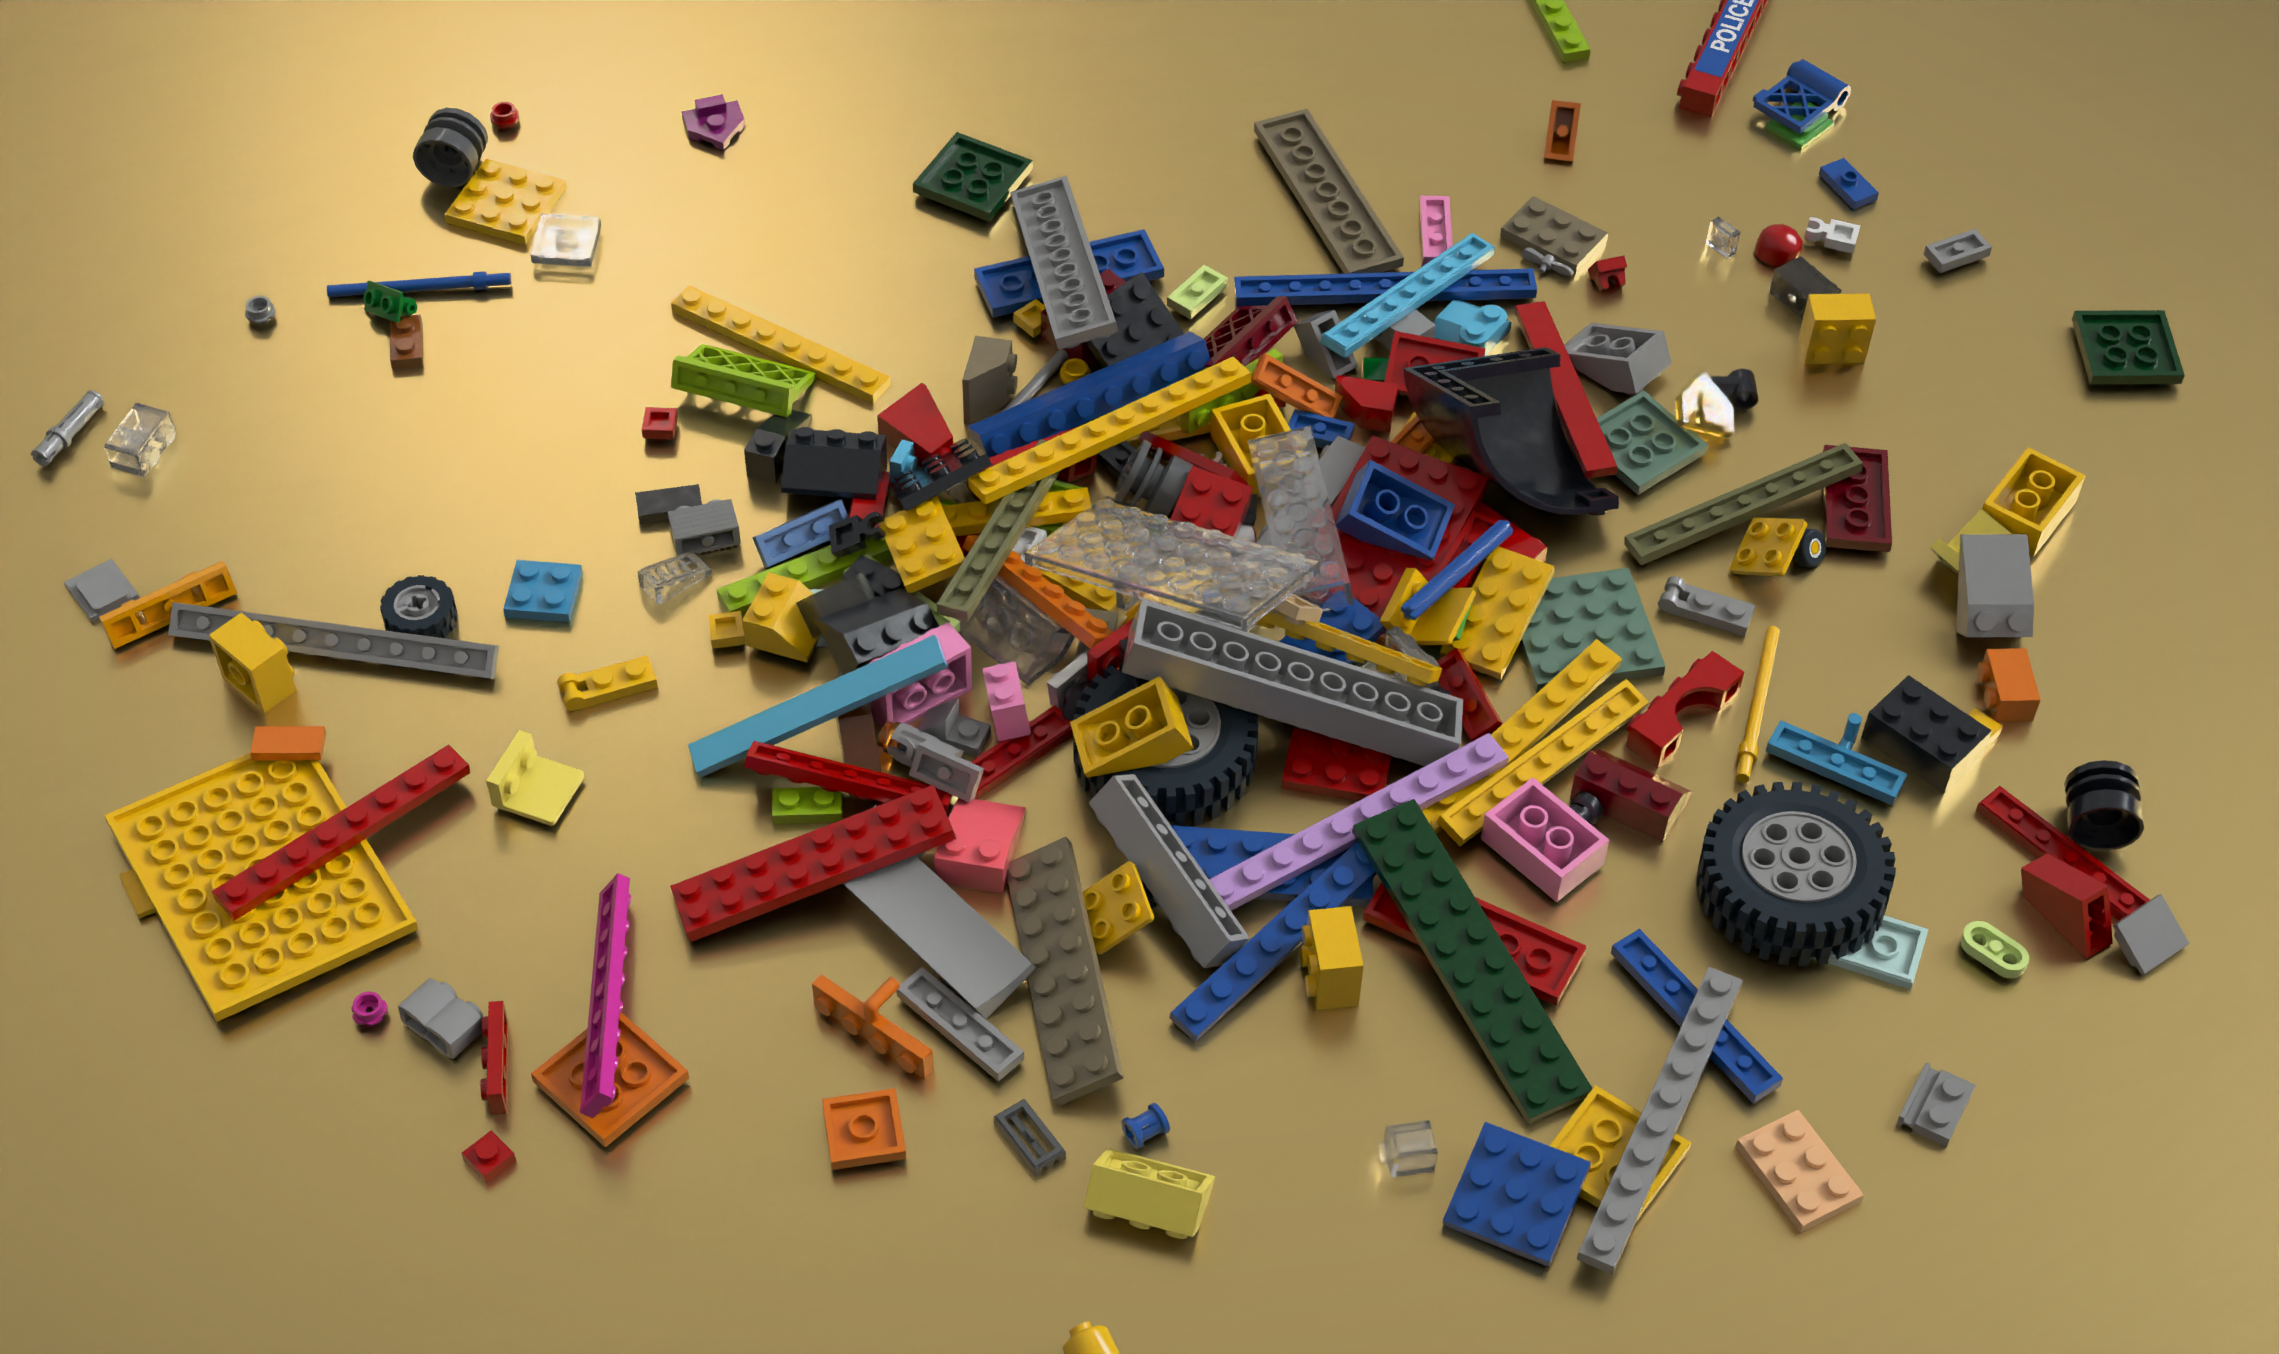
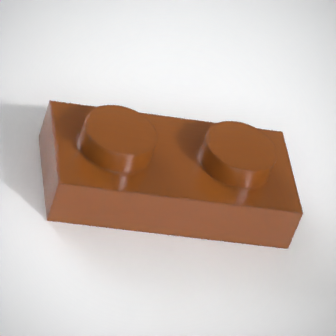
M421 314L401 316L400 323L390 320V362L392 369L423 366V323Z

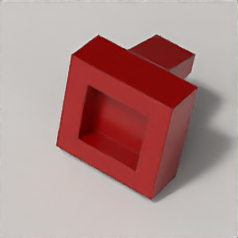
M1625 255L1596 261L1588 268L1590 280L1595 281L1600 292L1606 291L1609 288L1608 278L1615 281L1616 288H1621L1626 284L1625 268L1628 266Z

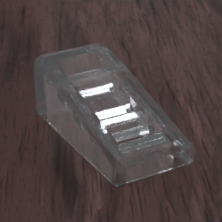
M689 551L647 566L637 573L639 586L660 605L712 574V571L693 551ZM692 563L697 569L692 570L688 565ZM682 569L685 573L681 574L678 570Z

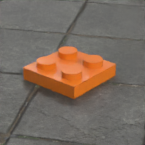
M896 1088L822 1099L832 1170L906 1159Z

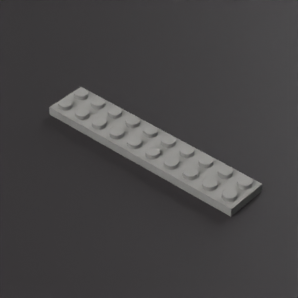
M1067 175L1010 192L1058 350L1074 348L1080 343L1094 339H1104L1111 334L1119 332Z

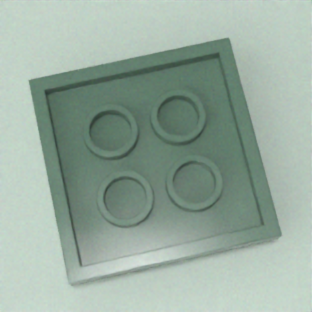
M1644 390L1596 418L1617 464V474L1614 475L1637 495L1705 455L1708 450L1709 444Z

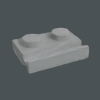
M1926 1062L1896 1124L1902 1126V1124L1913 1128L1912 1132L1947 1147L1976 1085L1942 1069L1940 1072L1930 1068L1931 1064Z

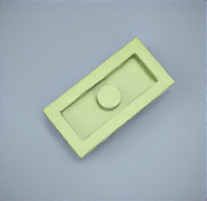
M1203 265L1167 297V306L1192 319L1227 287L1228 278Z

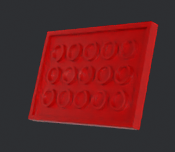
M1372 435L1288 585L1289 592L1321 603L1339 586L1381 619L1406 568H1416L1428 582L1432 579L1470 514L1479 505L1489 486V480L1481 474ZM1370 460L1455 504L1432 561L1362 542L1334 527L1356 473Z

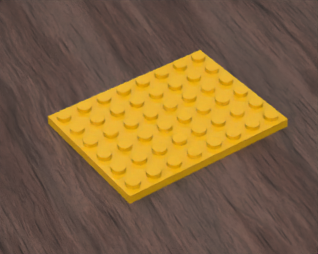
M248 753L104 815L111 832L216 1022L418 930L416 919L367 839L235 921L215 901L212 890L347 808L318 760L252 761L251 754Z

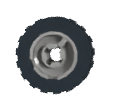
M424 575L406 577L402 581L395 582L391 588L389 587L386 590L385 596H382L381 599L382 605H380V610L386 631L446 638L449 635L448 633L455 628V621H457L458 616L452 590L446 586L444 581L437 580L436 577H426Z

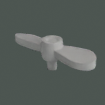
M1525 248L1521 253L1525 260L1540 264V273L1550 269L1565 276H1572L1574 273L1570 267L1556 262V259L1550 254L1543 256L1532 248Z

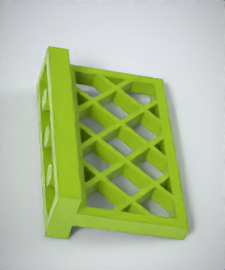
M701 344L687 357L677 355L673 359L671 388L788 417L792 412V403L815 381L816 372Z

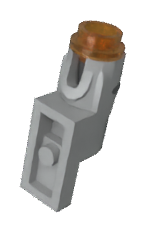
M890 721L885 723L878 736L877 745L883 748L884 753L892 755L898 762L911 767L909 776L929 785H934V787L967 802L974 800L984 768L962 759L963 750L949 745L924 731L898 721L895 723Z

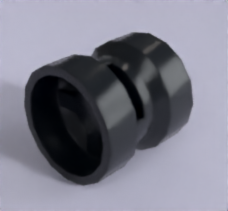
M1580 791L1570 800L1569 807L1591 825L1597 823L1604 814L1600 801L1588 792Z

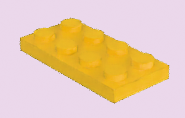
M1498 546L1488 555L1472 587L1476 595L1460 640L1452 641L1450 645H1443L1440 650L1441 658L1457 647L1465 656L1471 669L1502 679L1555 573L1554 566Z

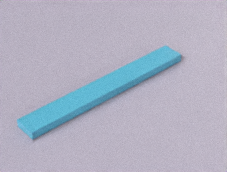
M1474 233L1469 234L1322 334L1320 343L1341 357H1347L1492 257L1495 246Z
M934 634L688 744L696 773L703 777L746 758L753 741L775 745L948 668L939 639Z

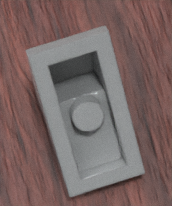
M953 699L930 708L918 728L920 731H924L949 745L963 750V753L974 757L980 755L991 734V724L960 715L959 699Z

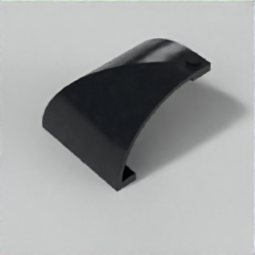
M1543 347L1403 368L1409 400L1425 429L1444 450L1473 472L1485 476L1489 482L1524 503L1547 512L1572 515L1588 513L1589 515L1598 516L1606 514L1607 510L1619 508L1618 495L1606 488L1597 489L1585 478L1565 439L1555 405L1550 368L1560 367L1559 353Z

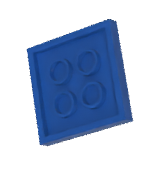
M1485 1122L1445 1213L1443 1226L1550 1267L1589 1172L1591 1162Z

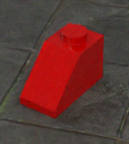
M1337 375L1335 392L1343 396L1339 407L1359 428L1390 433L1396 408L1398 384Z

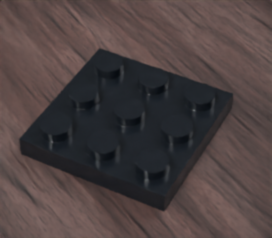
M1141 272L1107 295L1119 332L1111 334L1104 339H1094L1085 343L1102 368H1105L1185 333Z
M967 438L959 440L950 446L951 451L942 456L934 454L922 461L923 466L913 472L911 469H907L894 476L895 481L889 485L903 508L908 511L991 466L992 463L985 451L974 439L970 441Z

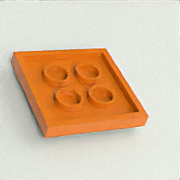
M622 1012L619 1015L618 1021L621 1035L616 1046V1057H618L619 1061L614 1073L613 1084L616 1086V1094L612 1103L608 1107L604 1106L594 1118L580 1113L587 1029L531 1073L532 1081L604 1147H607L689 1079L688 1070Z

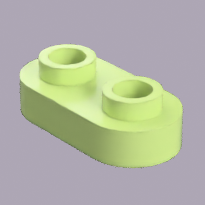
M1973 921L1965 926L1960 943L1967 954L2005 978H2017L2025 972L2029 962V954L2021 944L1987 922Z

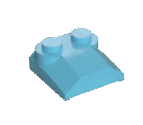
M1453 300L1434 320L1433 323L1436 325L1434 338L1486 348L1485 356H1487L1510 332L1512 322L1507 320L1505 310L1499 306L1485 305L1480 308L1463 301Z

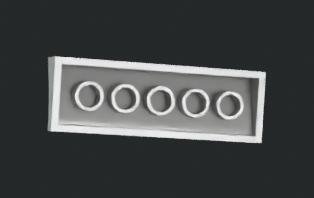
M916 855L842 883L985 1019L1036 968Z

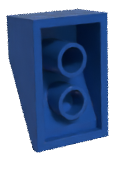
M1370 460L1356 473L1334 527L1362 542L1432 561L1455 504Z

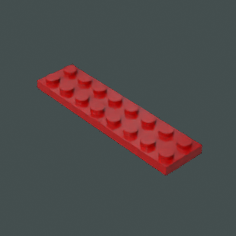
M931 785L673 884L670 887L689 941L692 942L956 839V836L934 785Z

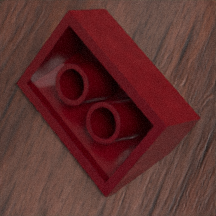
M1598 749L1589 751L1574 774L1570 800L1580 791L1588 792L1600 801L1603 806L1604 816L1663 842L1692 796L1693 791Z

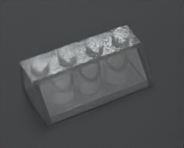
M998 575L993 580L970 620L967 622L957 619L960 621L959 633L998 663L1016 662L1019 679L1026 684L1033 683L1062 660L1075 639L1074 635Z

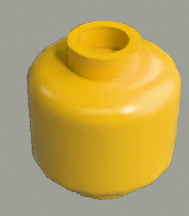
M1089 1321L1072 1328L1069 1331L1071 1337L1063 1345L1064 1354H1120L1108 1328L1103 1325L1092 1326Z

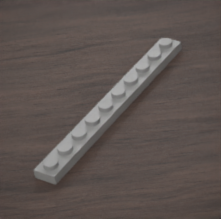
M172 603L168 635L210 641L209 634L239 613H243L251 621L257 620L273 639L279 638L290 652L495 678L498 645L184 603Z
M1708 967L1579 1249L1577 1260L1613 1274L1739 993L1742 979Z

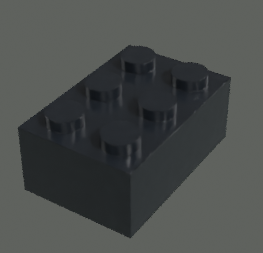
M1908 675L1869 711L1861 738L1944 794L1984 755L1992 730Z

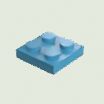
M517 560L503 608L505 618L570 623L583 574L582 566L578 564Z

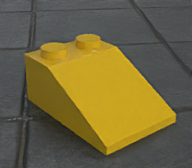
M1160 676L1070 722L1083 771L1087 777L1164 764L1193 749L1178 696Z

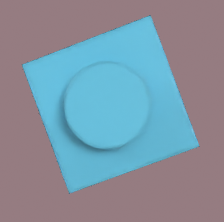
M902 439L889 461L891 483L895 481L894 476L907 469H911L912 472L916 470L918 458L914 456L913 442Z

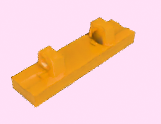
M221 561L197 573L192 572L185 575L183 579L135 601L132 599L123 603L121 607L99 616V619L111 646L116 649L169 625L173 602L208 607L236 594L237 591L227 566ZM140 611H142L145 620H144L143 617L140 615V613H139Z

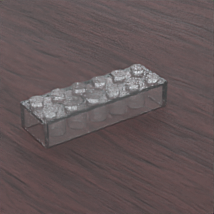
M1311 426L1247 440L1282 588L1323 609V611L1353 605L1351 584Z

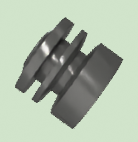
M448 107L439 109L431 115L428 124L425 126L424 133L420 136L414 148L412 156L414 164L425 178L435 184L453 188L463 186L471 179L477 163L485 151L488 142L487 131L480 120L466 111Z
M1143 440L1140 446L1131 453L1120 473L1114 500L1121 503L1128 491L1133 494L1128 507L1134 508L1140 499L1143 498L1147 500L1143 515L1163 524L1175 505L1193 464L1174 455L1163 466L1159 464L1163 449L1158 447L1151 459L1146 456L1151 443Z

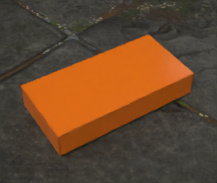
M255 726L250 752L252 761L322 760L326 739L325 726Z

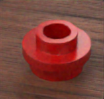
M499 102L492 107L490 113L491 123L497 127L509 128L519 121V111L510 102Z

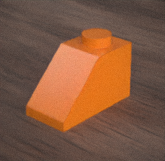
M1552 100L1544 159L1573 162L1581 103Z

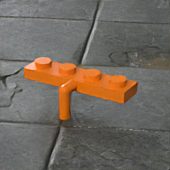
M822 974L812 983L814 1005L822 1014L833 1016L842 1023L848 1032L853 1035L859 1034L868 1040L877 1052L890 1055L897 1060L898 1064L906 1072H914L925 1080L934 1070L933 1050L879 1014V1008L900 988V984L895 978L889 977L865 1003Z

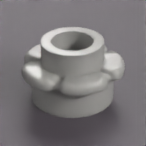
M255 296L246 302L247 310L245 311V317L249 321L253 320L257 324H263L275 315L276 310L267 297Z

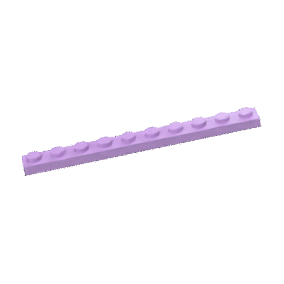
M1488 733L1209 879V881L1232 911L1351 848L1357 842L1352 833L1354 824L1412 799H1415L1420 809L1423 810L1508 765L1509 757L1492 735Z

